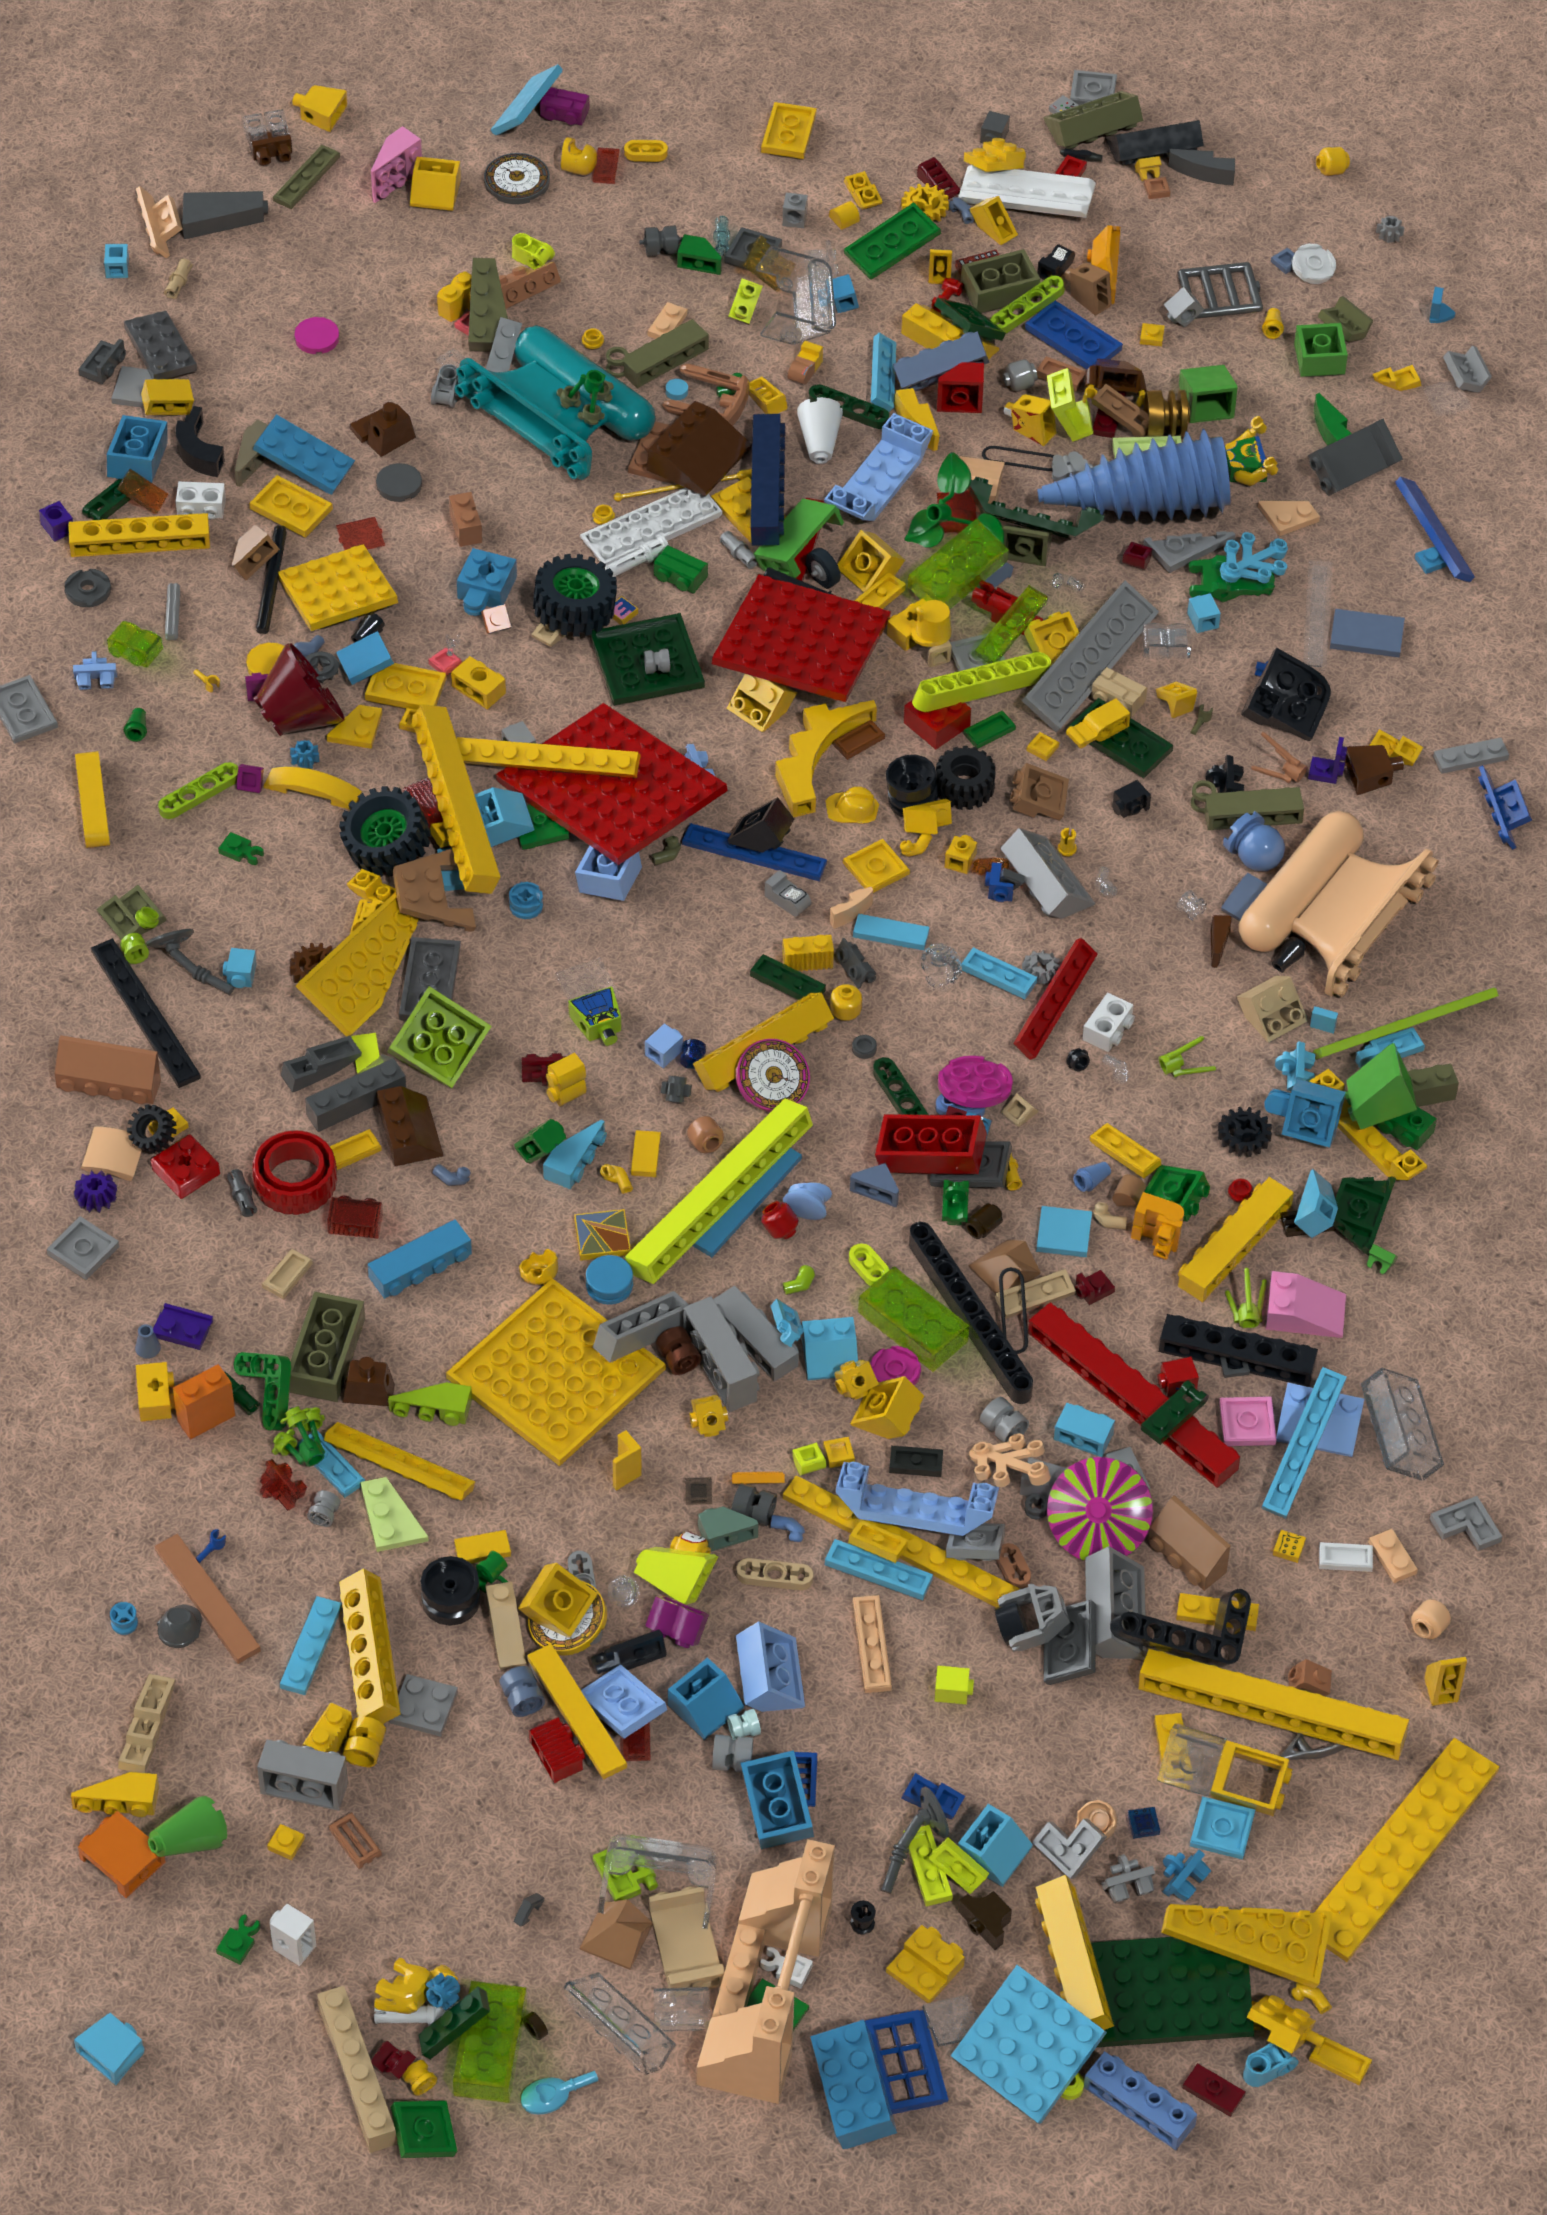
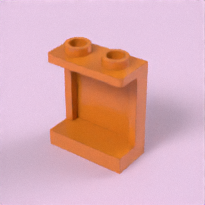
M118 1811L111 1817H106L100 1823L99 1828L91 1835H86L78 1846L80 1859L83 1862L88 1859L115 1882L118 1892L125 1898L132 1894L166 1862L165 1856L159 1857L150 1850L148 1846L149 1837Z

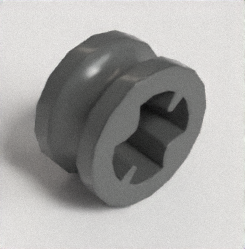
M1041 1494L1029 1495L1025 1501L1026 1515L1035 1520L1044 1518L1047 1515V1498ZM1034 1503L1036 1506L1041 1504V1509L1039 1510L1037 1507L1032 1509V1504Z

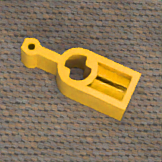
M1115 698L1088 713L1079 724L1070 726L1066 730V734L1080 749L1084 748L1095 740L1104 741L1128 728L1130 712Z

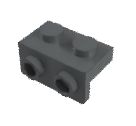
M118 339L114 345L101 340L78 369L79 376L103 384L108 377L112 376L116 366L125 359L124 340Z

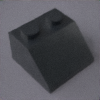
M777 797L741 817L727 841L732 845L762 853L770 848L775 850L783 844V838L791 831L790 826L795 819Z

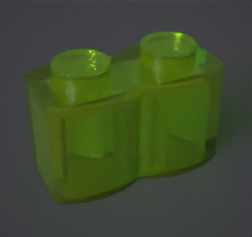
M122 621L107 639L108 650L114 657L129 659L135 666L149 667L163 650L162 638L152 631L141 629L127 621Z

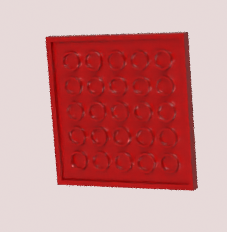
M758 574L712 657V664L846 702L890 619L891 611Z

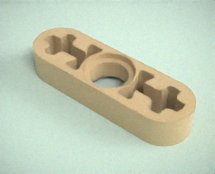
M746 1558L737 1565V1578L746 1585L806 1590L813 1583V1571L805 1564ZM747 1568H752L750 1575H745ZM760 1569H763V1577H760ZM772 1570H778L782 1573V1577L771 1579L767 1574ZM787 1572H790V1580H787ZM799 1574H804L803 1581L798 1580Z

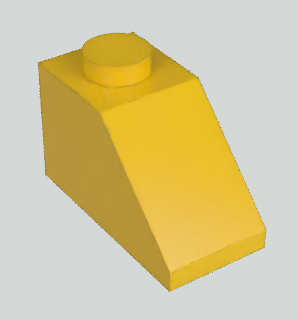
M999 196L987 198L970 208L977 226L998 244L1003 245L1018 236Z
M930 249L928 283L943 284L945 278H951L952 250Z

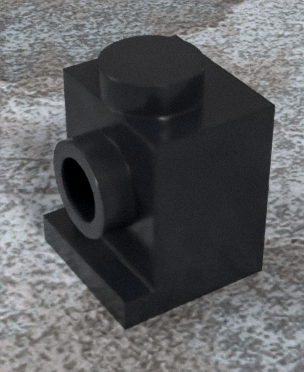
M1135 780L1114 791L1112 808L1117 815H1121L1123 818L1131 814L1136 815L1142 809L1145 811L1150 809L1151 794L1138 780Z

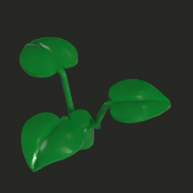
M951 452L946 456L937 476L939 490L943 493H949V495L944 499H940L939 504H931L927 509L916 513L904 540L917 543L925 548L937 546L944 537V530L940 524L946 521H954L974 526L970 532V542L977 551L989 553L1000 550L1004 543V530L1000 521L995 516L987 513L980 514L977 523L951 516L952 510L946 502L954 496V492L958 494L964 493L971 483L970 469L956 453Z

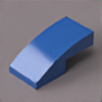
M915 1773L901 1799L921 1808L920 1790L926 1786L936 1796L945 1817L953 1819L965 1796L944 1783L937 1786Z

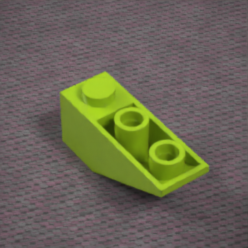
M445 1382L389 1396V1412L393 1411L398 1417H407L410 1406L415 1405L421 1406L418 1417L423 1421H433L435 1411L438 1409L440 1420L444 1421L447 1425L457 1426L459 1423L466 1424L472 1402L471 1386Z

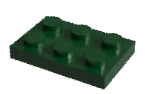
M937 298L934 306L941 310V315L952 319V324L963 328V333H975L978 331L979 335L985 340L993 341V339L1003 341L1006 332L973 306Z

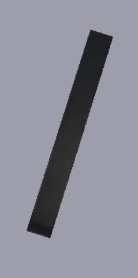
M915 1222L910 1227L909 1247L1009 1398L1017 1404L1029 1402L1032 1398L1033 1390L1031 1374L933 1228L926 1222Z

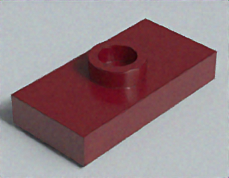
M1198 2063L1182 2089L1230 2117L1246 2094V2091Z

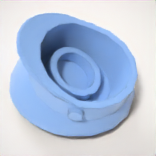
M821 1183L794 1184L784 1196L783 1202H786L792 1208L797 1217L808 1220H820L827 1215L824 1203L831 1198L832 1191L828 1186Z

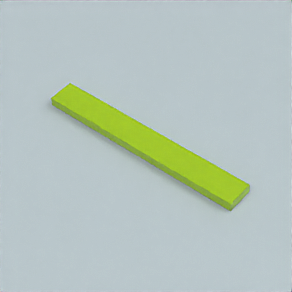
M1493 987L1313 1050V1053L1317 1060L1499 995L1497 989Z

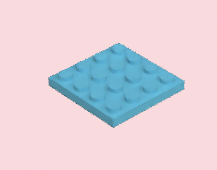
M1016 1965L951 2054V2057L1037 2123L1041 2124L1107 2032L1022 1967Z

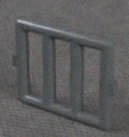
M1249 262L1180 269L1177 273L1181 288L1185 287L1191 293L1188 277H1201L1209 308H1206L1195 319L1254 313L1263 310L1259 294L1260 283L1255 280ZM1244 271L1253 304L1240 305L1231 273ZM1222 274L1231 306L1218 307L1209 275Z

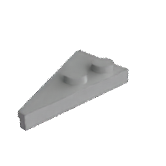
M1233 531L1216 532V536L1202 537V533L1185 534L1182 536L1173 535L1167 536L1166 540L1152 541L1151 537L1144 539V546L1153 548L1152 555L1171 573L1189 564L1190 561L1197 560L1225 546L1228 540H1235V533Z

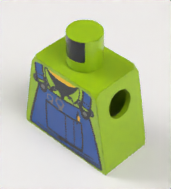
M612 986L568 1001L569 1016L588 1041L601 1038L606 1046L616 1043L618 1040L616 1033L621 1031V1015Z

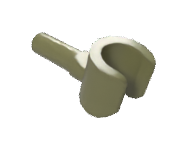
M1204 704L1199 706L1198 719L1190 732L1191 734L1196 735L1201 725L1211 720L1213 708L1206 712L1203 711Z

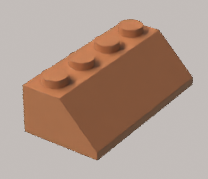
M60 1035L55 1067L56 1086L66 1092L79 1091L85 1092L90 1096L102 1095L114 1100L126 1099L138 1104H154L161 1083L158 1052Z

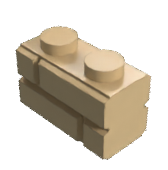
M1108 667L1103 670L1092 685L1091 698L1095 701L1100 698L1106 703L1116 698L1130 712L1131 718L1146 701L1147 687Z

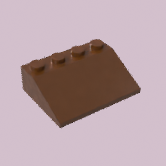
M694 401L648 449L647 471L706 497L752 448V443L715 409Z

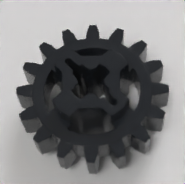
M1238 1107V1112L1235 1113L1230 1109L1228 1116L1222 1115L1221 1122L1218 1124V1140H1222V1147L1229 1146V1153L1238 1151V1156L1241 1157L1244 1152L1247 1153L1248 1157H1251L1253 1151L1261 1154L1262 1148H1268V1142H1271L1272 1124H1267V1116L1260 1117V1110L1252 1113L1251 1107H1248L1247 1111H1243L1241 1107Z

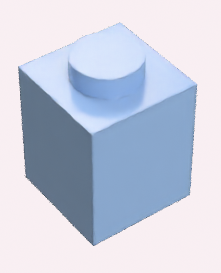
M665 1023L645 1040V1056L662 1068L667 1066L683 1051V1036L678 1030L670 1028Z

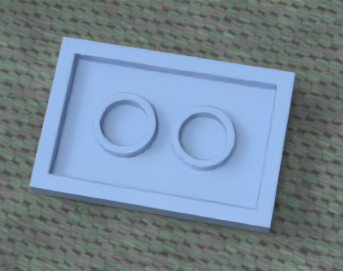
M621 1664L581 1690L596 1715L623 1739L667 1711L665 1702Z

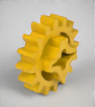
M926 183L925 187L917 184L916 189L911 186L909 187V192L905 191L904 197L901 198L902 210L914 202L932 221L940 222L941 216L946 217V211L949 210L948 195H944L943 189L938 191L937 185L931 188L929 183Z

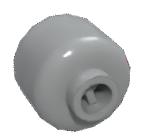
M1026 359L1009 363L1006 366V373H1003L1005 385L1010 386L1015 392L1032 388L1035 381L1038 380L1035 365Z

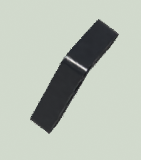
M1235 1589L1225 1593L1219 1601L1213 1635L1135 1612H1125L1114 1617L1110 1623V1630L1116 1638L1205 1664L1225 1667L1236 1663L1240 1658L1251 1598L1248 1592L1243 1589ZM1232 1597L1238 1600V1609L1232 1605ZM1123 1619L1129 1623V1631L1124 1630L1122 1627ZM1227 1622L1232 1624L1234 1628L1233 1634L1227 1631ZM1148 1626L1154 1631L1153 1639L1147 1634ZM1173 1633L1179 1638L1178 1646L1172 1642ZM1197 1640L1203 1644V1653L1199 1652L1196 1647ZM1222 1647L1228 1652L1227 1660L1221 1655Z

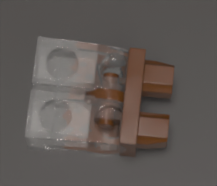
M283 109L264 112V120L261 113L242 117L243 132L249 143L254 161L258 160L259 164L264 166L271 163V157L279 156V160L282 162L291 160L292 141ZM273 117H279L280 122L272 123L270 122V119ZM251 121L259 122V126L251 127L248 124Z

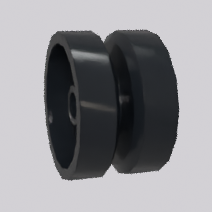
M448 1556L436 1559L424 1569L420 1580L423 1610L428 1617L438 1624L448 1626L462 1624L471 1619L478 1611L480 1604L479 1578L474 1566L463 1558Z

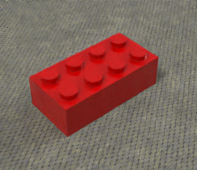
M884 1114L875 1157L878 1165L886 1163L890 1173L979 1174L987 1132L980 1115Z

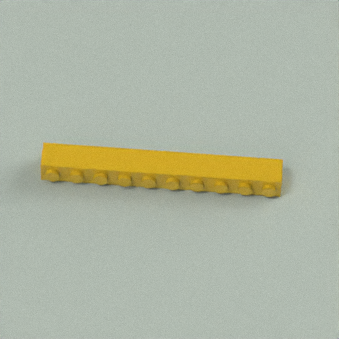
M420 704L417 712L412 716V726L415 729L417 743L422 751V759L427 767V775L433 786V794L438 802V810L443 818V826L449 837V845L454 853V861L457 863L460 872V880L463 882L467 892L492 894L501 877L447 707Z
M1149 1649L1139 1674V1690L1296 1733H1302L1395 1760H1399L1407 1738L1409 1719L1399 1715L1380 1712L1373 1708L1358 1706L1347 1701L1325 1697L1318 1693H1310L1292 1686H1285L1266 1679H1259L1240 1672L1222 1669L1215 1665H1207L1189 1658L1170 1655L1163 1651Z

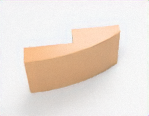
M872 887L858 889L849 893V902L840 903L830 908V923L833 929L855 920L858 914H863L873 904Z

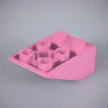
M403 126L386 138L371 169L374 203L386 198L389 193L396 188L402 187L406 181L411 179L416 157H422L421 139Z

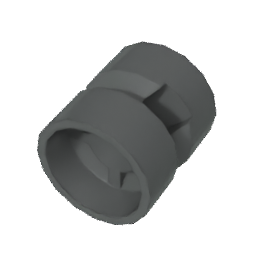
M741 1483L736 1491L731 1510L756 1519L758 1524L767 1527L775 1511L777 1494L766 1490L757 1492L756 1487Z

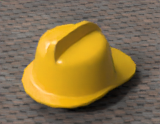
M860 786L852 787L846 792L835 793L825 800L828 818L840 823L863 824L872 822L876 819L879 803L874 798V795L868 789Z

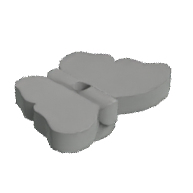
M1076 451L1064 456L1054 455L1052 479L1055 481L1069 477L1070 473L1075 475L1084 471L1086 463L1091 468H1093V465L1089 464Z

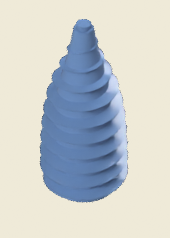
M1202 429L1199 440L1195 441L1192 440L1186 431L1183 442L1178 444L1175 443L1169 434L1166 446L1159 447L1154 438H1152L1149 449L1142 451L1135 442L1132 454L1127 456L1118 448L1115 459L1108 461L1102 454L1099 465L1091 468L1086 463L1084 471L1075 475L1070 473L1067 478L1054 481L1037 489L1039 503L1082 507L1083 510L1091 507L1100 510L1101 515H1103L1105 510L1115 511L1119 520L1123 511L1132 512L1136 521L1139 518L1140 512H1149L1153 521H1155L1158 511H1164L1172 521L1174 512L1178 510H1183L1189 520L1192 509H1200L1206 518L1209 507H1218L1223 515L1225 506L1231 503L1229 473L1222 436L1210 438L1205 429Z

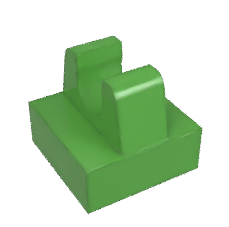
M1373 1244L1369 1251L1370 1255L1367 1266L1372 1268L1373 1264L1379 1261L1382 1263L1380 1273L1385 1274L1395 1264L1398 1256Z

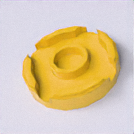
M267 642L251 649L246 660L249 674L251 676L252 673L261 672V675L269 674L284 645Z

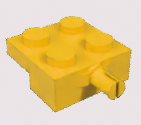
M1274 1995L1264 1996L1251 2007L1247 2015L1248 2019L1271 2030L1267 2041L1291 2054L1306 2041L1322 2048L1326 2037L1312 2031L1316 2020L1310 2018L1306 2011L1298 2008L1293 2009L1285 2005L1283 1999Z

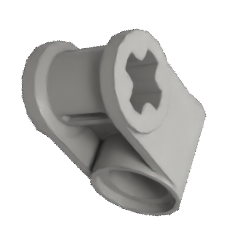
M447 364L440 368L436 383L432 388V405L439 403L449 405L450 408L455 407L457 401L455 386L458 384L457 367L455 365Z

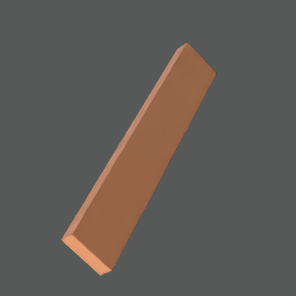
M178 1533L157 1544L155 1551L236 1663L239 1664L261 1652L259 1644Z

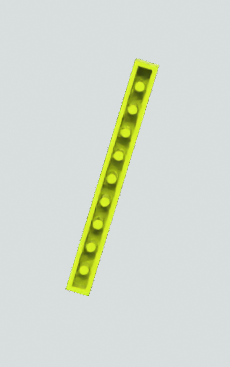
M786 1098L777 1105L625 1256L626 1261L632 1268L633 1276L654 1284L813 1126L808 1108Z

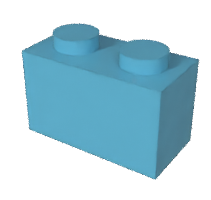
M1066 1402L1055 1425L1054 1440L1103 1457L1114 1434L1115 1420L1107 1415L1097 1414L1086 1410L1082 1406Z

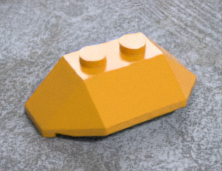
M1107 225L1093 240L1092 249H1088L1087 262L1110 273L1111 303L1115 304L1121 227Z

